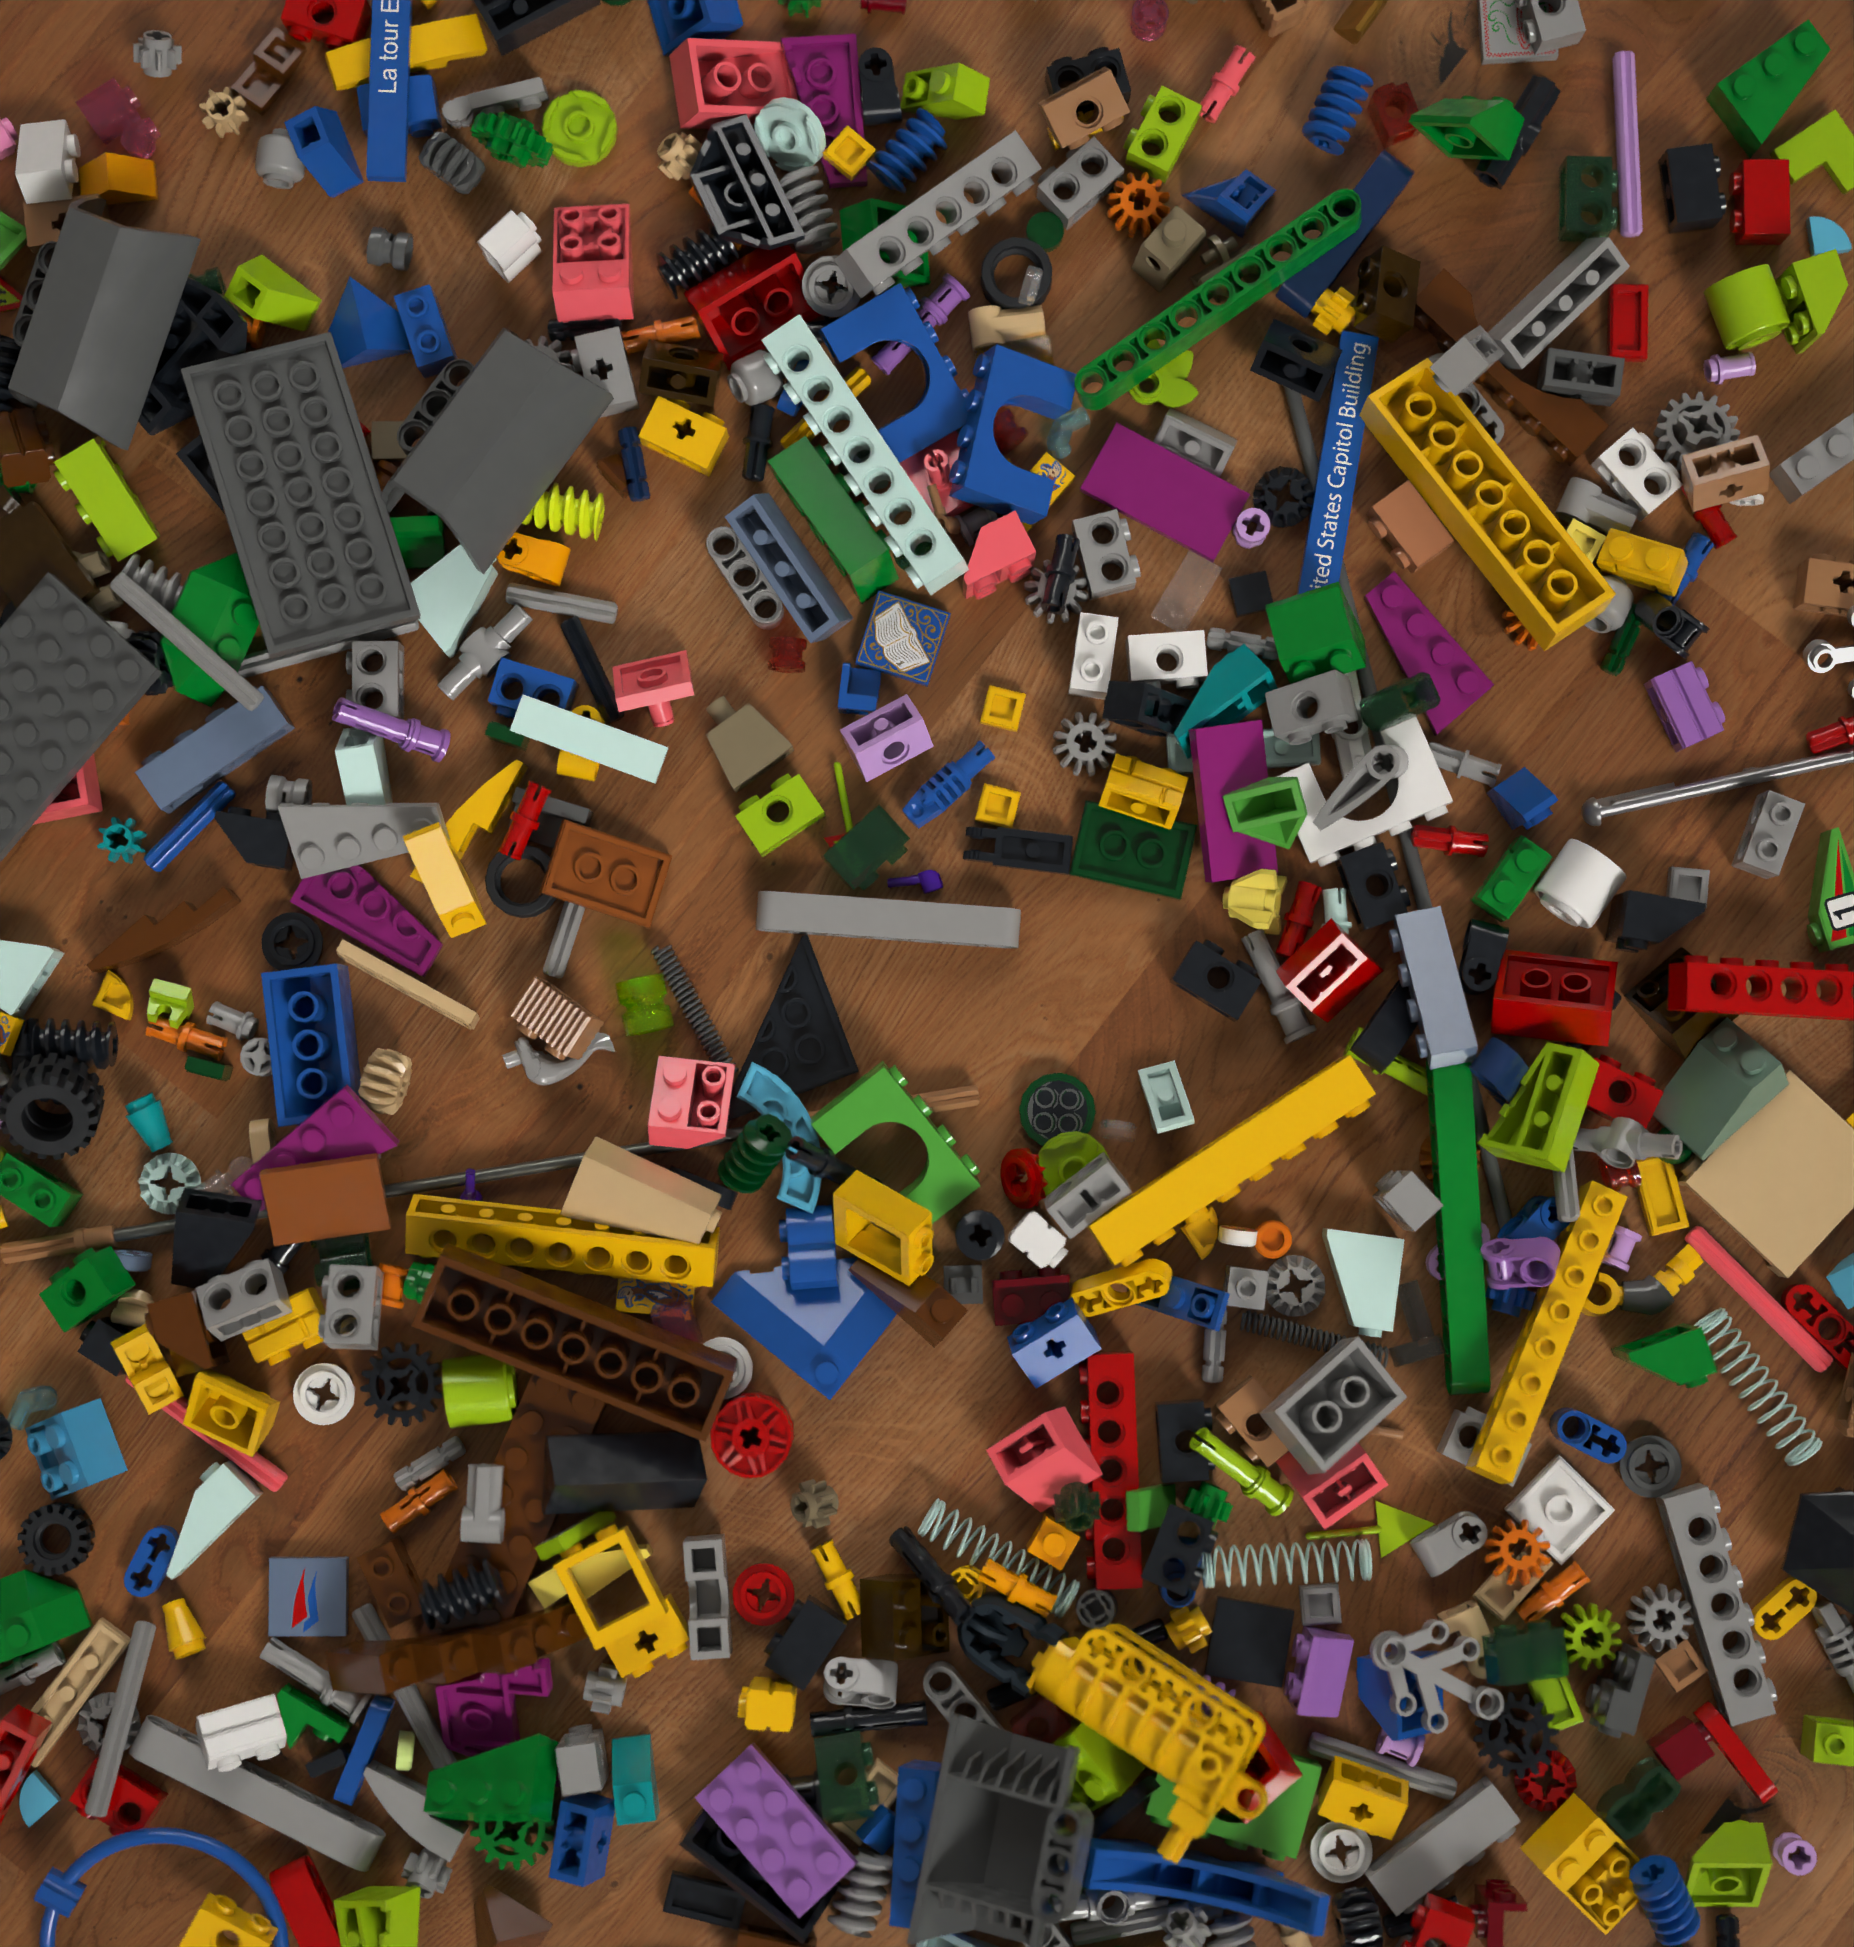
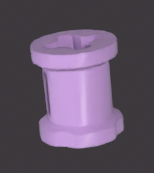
M1248 508L1241 512L1233 527L1236 543L1247 549L1260 546L1269 533L1270 519L1264 511L1258 508ZM1250 521L1257 524L1256 531L1252 536L1246 533Z
M1616 1225L1601 1263L1628 1272L1630 1268L1627 1264L1635 1243L1640 1242L1642 1236Z
M1381 1728L1375 1751L1381 1755L1387 1752L1406 1760L1407 1765L1414 1767L1423 1751L1425 1736L1420 1735L1400 1741H1393Z
M1784 1832L1774 1839L1772 1855L1791 1874L1797 1876L1806 1875L1813 1870L1817 1862V1854L1814 1847L1807 1841L1802 1840L1798 1834L1793 1832ZM1797 1848L1800 1849L1799 1855L1795 1854L1792 1856V1859L1788 1858L1789 1852L1794 1853Z

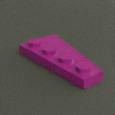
M856 34L781 38V46L800 102L812 110L824 129L825 150L847 125L864 139ZM823 156L820 159L829 188L867 186L866 165L850 181L826 161Z
M1395 571L1365 595L1364 600L1385 641L1389 643L1401 672L1405 674L1414 692L1413 695L1419 707H1422L1430 723L1429 726L1434 736H1436L1493 687L1494 684Z
M345 1085L234 1179L230 1185L242 1197L262 1200L260 1209L262 1211L266 1209L260 1180L261 1170L374 1153L379 1155L397 1146L400 1141L348 1085Z

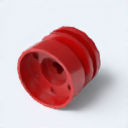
M761 1391L744 1392L730 1399L717 1414L710 1431L711 1449L718 1463L731 1474L743 1478L763 1477L775 1471L787 1458L795 1437L794 1421L787 1407L775 1396ZM754 1426L759 1429L757 1436L762 1442L754 1441L750 1446L744 1442L746 1435L742 1433V1429L749 1431Z

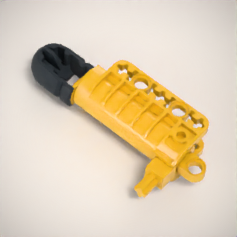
M987 1592L980 1598L972 1600L971 1604L976 1609L975 1614L968 1622L963 1625L960 1623L957 1626L958 1642L964 1654L974 1664L1003 1683L1011 1682L1012 1689L1027 1699L1035 1692H1038L1176 1785L1172 1792L1179 1796L1167 1817V1819L1173 1822V1825L1157 1850L1162 1854L1163 1858L1178 1864L1193 1837L1198 1839L1205 1834L1222 1806L1244 1819H1252L1266 1809L1268 1794L1265 1787L1244 1773L1266 1732L1265 1722L1257 1712L1119 1623L1109 1624L1105 1627L1088 1631L1080 1640L1075 1636L1068 1638L1069 1633L1055 1623L1047 1624L1046 1618H1043L1040 1614L1019 1602L1011 1603L1007 1601V1596L1001 1592ZM1017 1623L1029 1630L1031 1636L1035 1639H1042L1050 1644L1045 1653L1038 1651L1031 1663L1036 1668L1032 1676H1029L1028 1671L1023 1667H1016L1004 1658L1009 1655L1020 1658L1030 1643L1024 1638L1022 1627L1017 1626L1012 1630L1005 1624ZM994 1642L1000 1647L991 1649L989 1646ZM1145 1652L1151 1653L1155 1658L1151 1657ZM1137 1658L1143 1664V1673L1137 1667ZM1199 1685L1205 1688V1690L1200 1689ZM1212 1696L1218 1697L1222 1702H1220ZM1203 1702L1210 1707L1211 1717L1204 1713ZM1232 1707L1237 1709L1238 1713L1232 1710ZM1248 1719L1254 1721L1253 1726L1247 1721ZM1243 1788H1251L1259 1796V1805L1253 1811L1245 1810L1239 1804L1238 1795Z

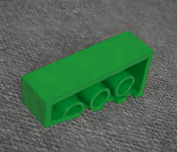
M804 436L768 460L774 477L802 517L807 516L808 519L806 521L821 545L827 544V551L843 577L849 576L854 588V594L861 604L876 595L878 590L882 591L899 579L889 553L891 549L884 540L887 537L882 529L875 532L869 524L871 519L864 510L865 505L860 500L854 503L848 493L852 490L840 472L835 475L828 467L831 464V460L820 444L813 447L807 437Z

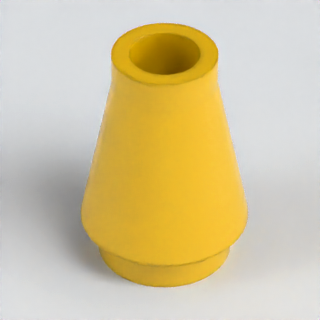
M185 1598L171 1601L162 1606L165 1615L169 1652L174 1653L175 1659H182L204 1650L206 1646L203 1640L206 1638V1635L189 1610Z

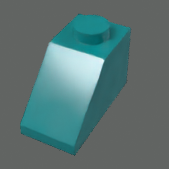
M651 1733L612 1738V1787L617 1826L656 1821L660 1813Z

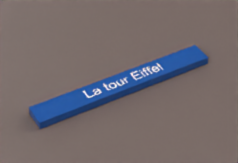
M372 0L366 168L368 181L406 182L412 0Z

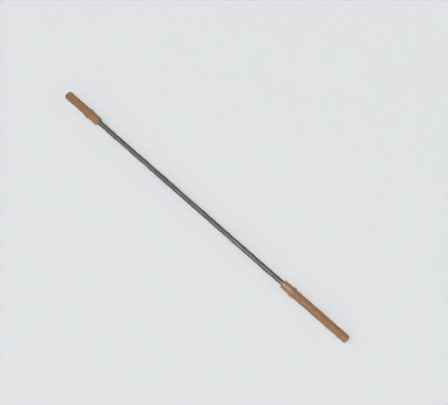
M975 1085L919 1094L933 1113L977 1106L980 1103L978 1088ZM818 1111L808 1112L810 1118ZM743 1127L727 1129L726 1137L693 1148L734 1142L743 1131ZM649 1142L620 1146V1148L640 1157L685 1150L683 1148L649 1145ZM586 1152L475 1170V1184L579 1167ZM466 1172L384 1185L386 1198L464 1186ZM267 1209L260 1211L257 1219L268 1218ZM175 1219L117 1228L115 1224L93 1228L81 1227L75 1228L74 1232L3 1243L0 1247L3 1263L8 1264L71 1253L79 1255L90 1248H93L94 1251L102 1250L109 1246L114 1248L118 1247L121 1241L174 1233Z

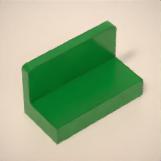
M438 515L390 517L406 570L429 569L445 556L444 523Z

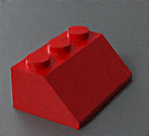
M789 244L772 250L757 248L683 293L715 350L718 353L724 354L723 363L728 370H731L732 364L738 359L757 350L766 349L762 339L800 314L805 323H809L821 316V314L809 306L804 298L802 280L805 270L796 252Z
M1505 949L1496 980L1491 1033L1608 1047L1618 962Z

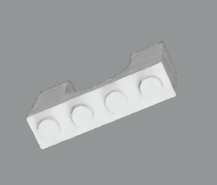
M1416 716L1380 732L1384 745L1393 744L1403 748L1408 755L1409 763L1405 773L1398 777V791L1395 800L1384 813L1373 819L1355 821L1342 817L1320 831L1313 821L1326 803V800L1310 764H1304L1277 776L1298 777L1308 812L1298 832V837L1310 864L1318 861L1320 867L1337 861L1341 857L1339 851L1351 846L1354 847L1355 851L1376 844L1377 842L1374 837L1389 830L1392 837L1413 828L1410 823L1411 820L1424 815L1426 820L1430 821L1448 813L1446 805L1451 804L1453 800ZM1389 755L1391 761H1393V756Z

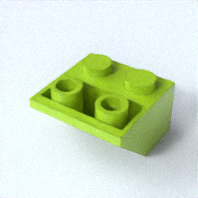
M1836 249L1792 263L1775 280L1791 321L1783 329L1787 343L1793 345L1796 355L1807 350L1825 333L1848 287V282Z
M1076 1718L1046 1742L1063 1748L1072 1745L1079 1747L1081 1750L1070 1803L1080 1802L1086 1805L1091 1812L1122 1796L1145 1769L1138 1759Z

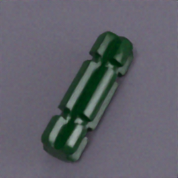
M1636 603L1632 604L1622 627L1616 630L1608 648L1610 653L1604 656L1600 665V669L1610 675L1617 676L1622 672L1626 663L1624 658L1629 656L1641 630L1639 626L1642 624L1639 623L1635 616Z

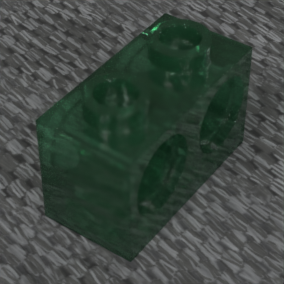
M1566 156L1559 167V241L1583 242L1587 238L1608 237L1612 230L1616 229L1618 210L1617 207H1612V193H1616L1618 171L1612 170V157ZM1581 175L1593 176L1597 181V187L1586 186L1581 179ZM1588 211L1594 214L1597 224L1592 225L1584 222L1581 212Z

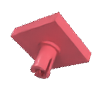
M956 430L900 462V465L933 514L934 508L927 486L933 484L937 486L947 516L955 517L974 506L949 496L952 483L949 482V473L954 462L958 460L960 447L957 446L958 433Z
M686 650L612 667L618 711L622 712L648 706L651 720L655 727H664L674 722L670 704L671 700L694 695L690 662Z

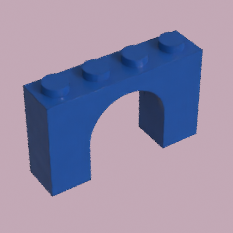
M901 283L818 330L836 364L845 361L876 342L887 340L900 342L908 346L920 358L925 371V388L920 400L907 413L877 429L899 463L965 425L968 411L965 410V403L969 395L966 388L960 391L953 377L958 375L951 359L948 355L942 357L935 346L939 339L929 321L923 323L916 311L920 304L910 287L904 289Z
M996 344L984 354H980L974 365L973 375L977 377L974 389L970 391L965 403V410L968 411L966 424L961 428L957 438V446L960 447L958 460L954 462L949 473V482L952 483L949 496L1004 516L1016 510L1021 522L1033 525L1047 516L1055 481L1021 469L1010 463L1001 454L994 438V419L1001 406L1011 405L1056 420L1071 410L1076 374Z

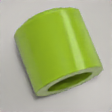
M1768 264L1754 266L1737 272L1714 283L1704 291L1723 345L1727 350L1736 348L1744 350L1769 341L1781 334L1782 329L1786 328L1791 322Z
M484 1354L443 1359V1394L447 1420L451 1429L512 1421L515 1409L519 1405L514 1366Z

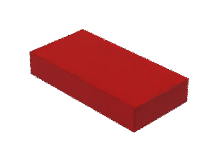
M1612 283L1608 287L1607 356L1625 358L1624 362H1645L1648 359L1649 284Z

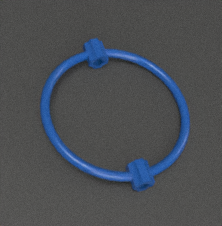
M155 1827L128 1831L113 1836L86 1851L65 1872L52 1866L33 1899L46 1906L41 1922L39 1947H55L59 1915L61 1914L69 1918L87 1886L79 1881V1879L93 1865L118 1851L134 1846L158 1843L186 1846L217 1858L237 1872L257 1895L272 1926L279 1929L273 1939V1947H289L288 1930L283 1911L272 1888L262 1874L236 1850L212 1837L190 1830Z

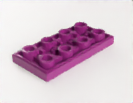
M1117 422L1080 488V492L1112 509H1117L1119 513L1212 563L1250 496L1249 493Z
M1262 720L1189 729L1205 882L1213 883L1237 879L1259 869H1270L1278 872L1275 845L1239 832L1233 833L1223 799L1224 794L1268 778Z

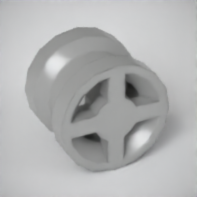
M254 1038L243 1046L240 1053V1061L248 1073L262 1077L272 1076L268 1039Z

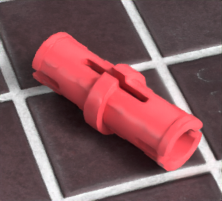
M1236 45L1220 73L1216 72L1211 78L1212 85L1200 103L1202 105L1200 117L1204 113L1206 114L1212 105L1204 120L1216 123L1231 96L1234 97L1240 89L1239 82L1250 65L1255 61V56L1249 51L1242 58L1241 62L1238 63L1246 48Z

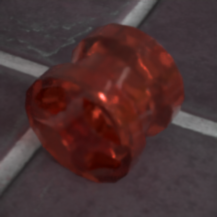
M1010 409L995 417L993 424L995 442L1003 456L1015 449L1029 435L1025 427L1018 426L1014 421L1015 415Z
M784 636L770 638L769 647L773 650L772 658L768 661V670L783 673L806 672V663L802 658L803 652L807 649V640Z
M1602 1158L1598 1159V1167L1604 1186L1616 1192H1620L1621 1188L1626 1186L1631 1188L1641 1186V1174L1636 1160L1632 1167L1621 1169L1607 1164Z

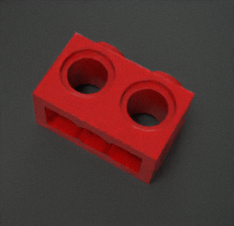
M99 1757L94 1759L68 1801L76 1805V1811L83 1817L90 1820L98 1819L108 1825V1830L113 1836L128 1831L148 1828L169 1794L121 1763L107 1815L105 1817H95L85 1813ZM127 1802L135 1803L140 1808V1819H132L126 1813Z

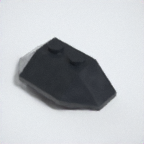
M747 114L711 124L707 138L690 172L689 179L717 238L766 250L805 240V234Z

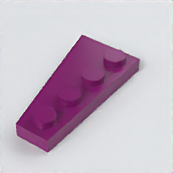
M361 865L304 878L290 900L296 906L424 978L444 945Z

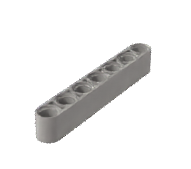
M758 891L755 930L1014 949L1019 948L1021 910L1006 907Z
M154 1715L146 1716L129 1750V1754L136 1760L355 1870L369 1871L386 1836V1833L378 1826L245 1759L241 1760L242 1764L239 1767L230 1771L219 1772L218 1767L208 1770L198 1736L161 1717Z

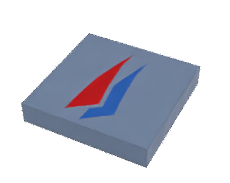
M349 1557L269 1558L268 1636L348 1635Z

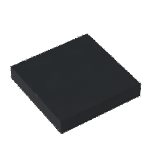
M1217 1596L1205 1675L1282 1688L1294 1609Z

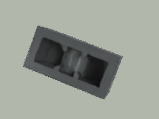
M1548 348L1540 359L1536 389L1563 398L1582 399L1587 404L1610 407L1620 396L1625 358Z

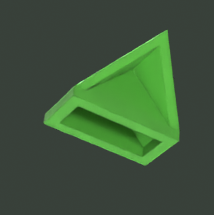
M1268 777L1223 795L1233 833L1239 832L1286 849H1290L1308 814L1298 777Z

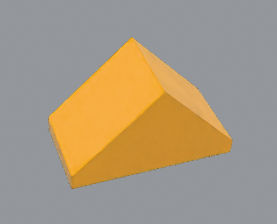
M105 152L78 168L81 195L99 194L103 199L107 200L106 203L108 205L158 199L155 162L153 160Z

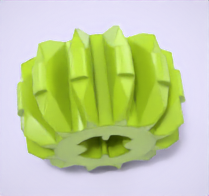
M1589 1603L1586 1612L1581 1605L1575 1604L1573 1605L1575 1617L1572 1618L1563 1612L1560 1617L1568 1623L1567 1626L1555 1627L1554 1632L1559 1636L1565 1637L1556 1643V1647L1559 1651H1567L1564 1659L1569 1664L1578 1660L1579 1668L1587 1670L1592 1660L1596 1668L1602 1669L1604 1667L1602 1656L1605 1655L1612 1661L1616 1659L1615 1653L1609 1649L1611 1645L1621 1646L1622 1640L1611 1635L1617 1633L1621 1626L1617 1622H1609L1612 1613L1607 1609L1599 1612L1598 1605L1595 1603ZM1588 1628L1596 1633L1595 1637L1590 1636L1593 1639V1642L1590 1644L1581 1640V1636L1586 1637L1583 1632Z

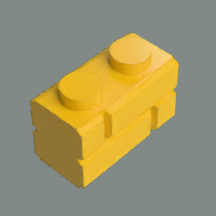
M1610 528L1596 563L1603 576L1617 575L1624 579L1626 583L1652 591L1657 589L1659 593L1674 597L1687 569L1688 560L1683 549Z
M1116 753L1098 806L1171 830L1189 777L1180 775L1171 768H1159L1144 763L1137 757L1123 756Z
M314 1287L307 1288L289 1297L293 1312L242 1333L256 1363L268 1360L269 1365L273 1366L290 1358L291 1353L289 1349L303 1343L306 1350L324 1341V1338L319 1337V1319L321 1314H326V1310Z
M754 1676L749 1687H742L739 1695L738 1717L745 1718V1725L750 1730H766L767 1727H770L771 1731L789 1732L795 1718L797 1687L784 1678H777L776 1682H773L770 1677Z

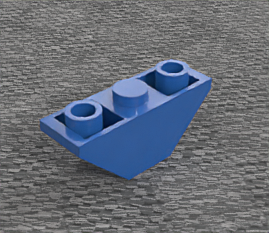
M1172 1275L1169 1290L1164 1296L1135 1305L1219 1331L1230 1293Z

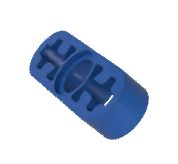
M376 1694L373 1698L333 1799L350 1806L354 1804L365 1779L363 1773L373 1760L395 1705V1699L383 1694Z

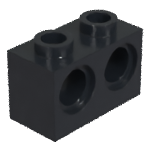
M1101 47L1090 51L1086 57L1074 60L1072 57H1062L1053 61L1051 66L1046 67L1045 74L1049 96L1062 90L1059 84L1063 81H1073L1075 83L1093 72L1106 67L1112 71L1126 103L1129 104L1131 88L1120 48L1109 50L1108 47ZM1089 100L1081 102L1077 107L1076 115L1078 116L1079 111H1082L1084 114L1094 110L1093 103Z
M1109 681L1102 718L1148 736L1175 738L1174 732L1189 709L1191 700L1145 682Z
M1170 1504L1141 1578L1183 1596L1187 1595L1189 1589L1196 1591L1205 1570L1198 1567L1203 1552L1211 1555L1219 1532L1213 1530L1215 1522ZM1186 1521L1196 1523L1200 1529V1538L1192 1545L1183 1543L1178 1535L1179 1527ZM1177 1558L1184 1563L1186 1572L1180 1581H1171L1165 1576L1164 1565L1167 1560Z

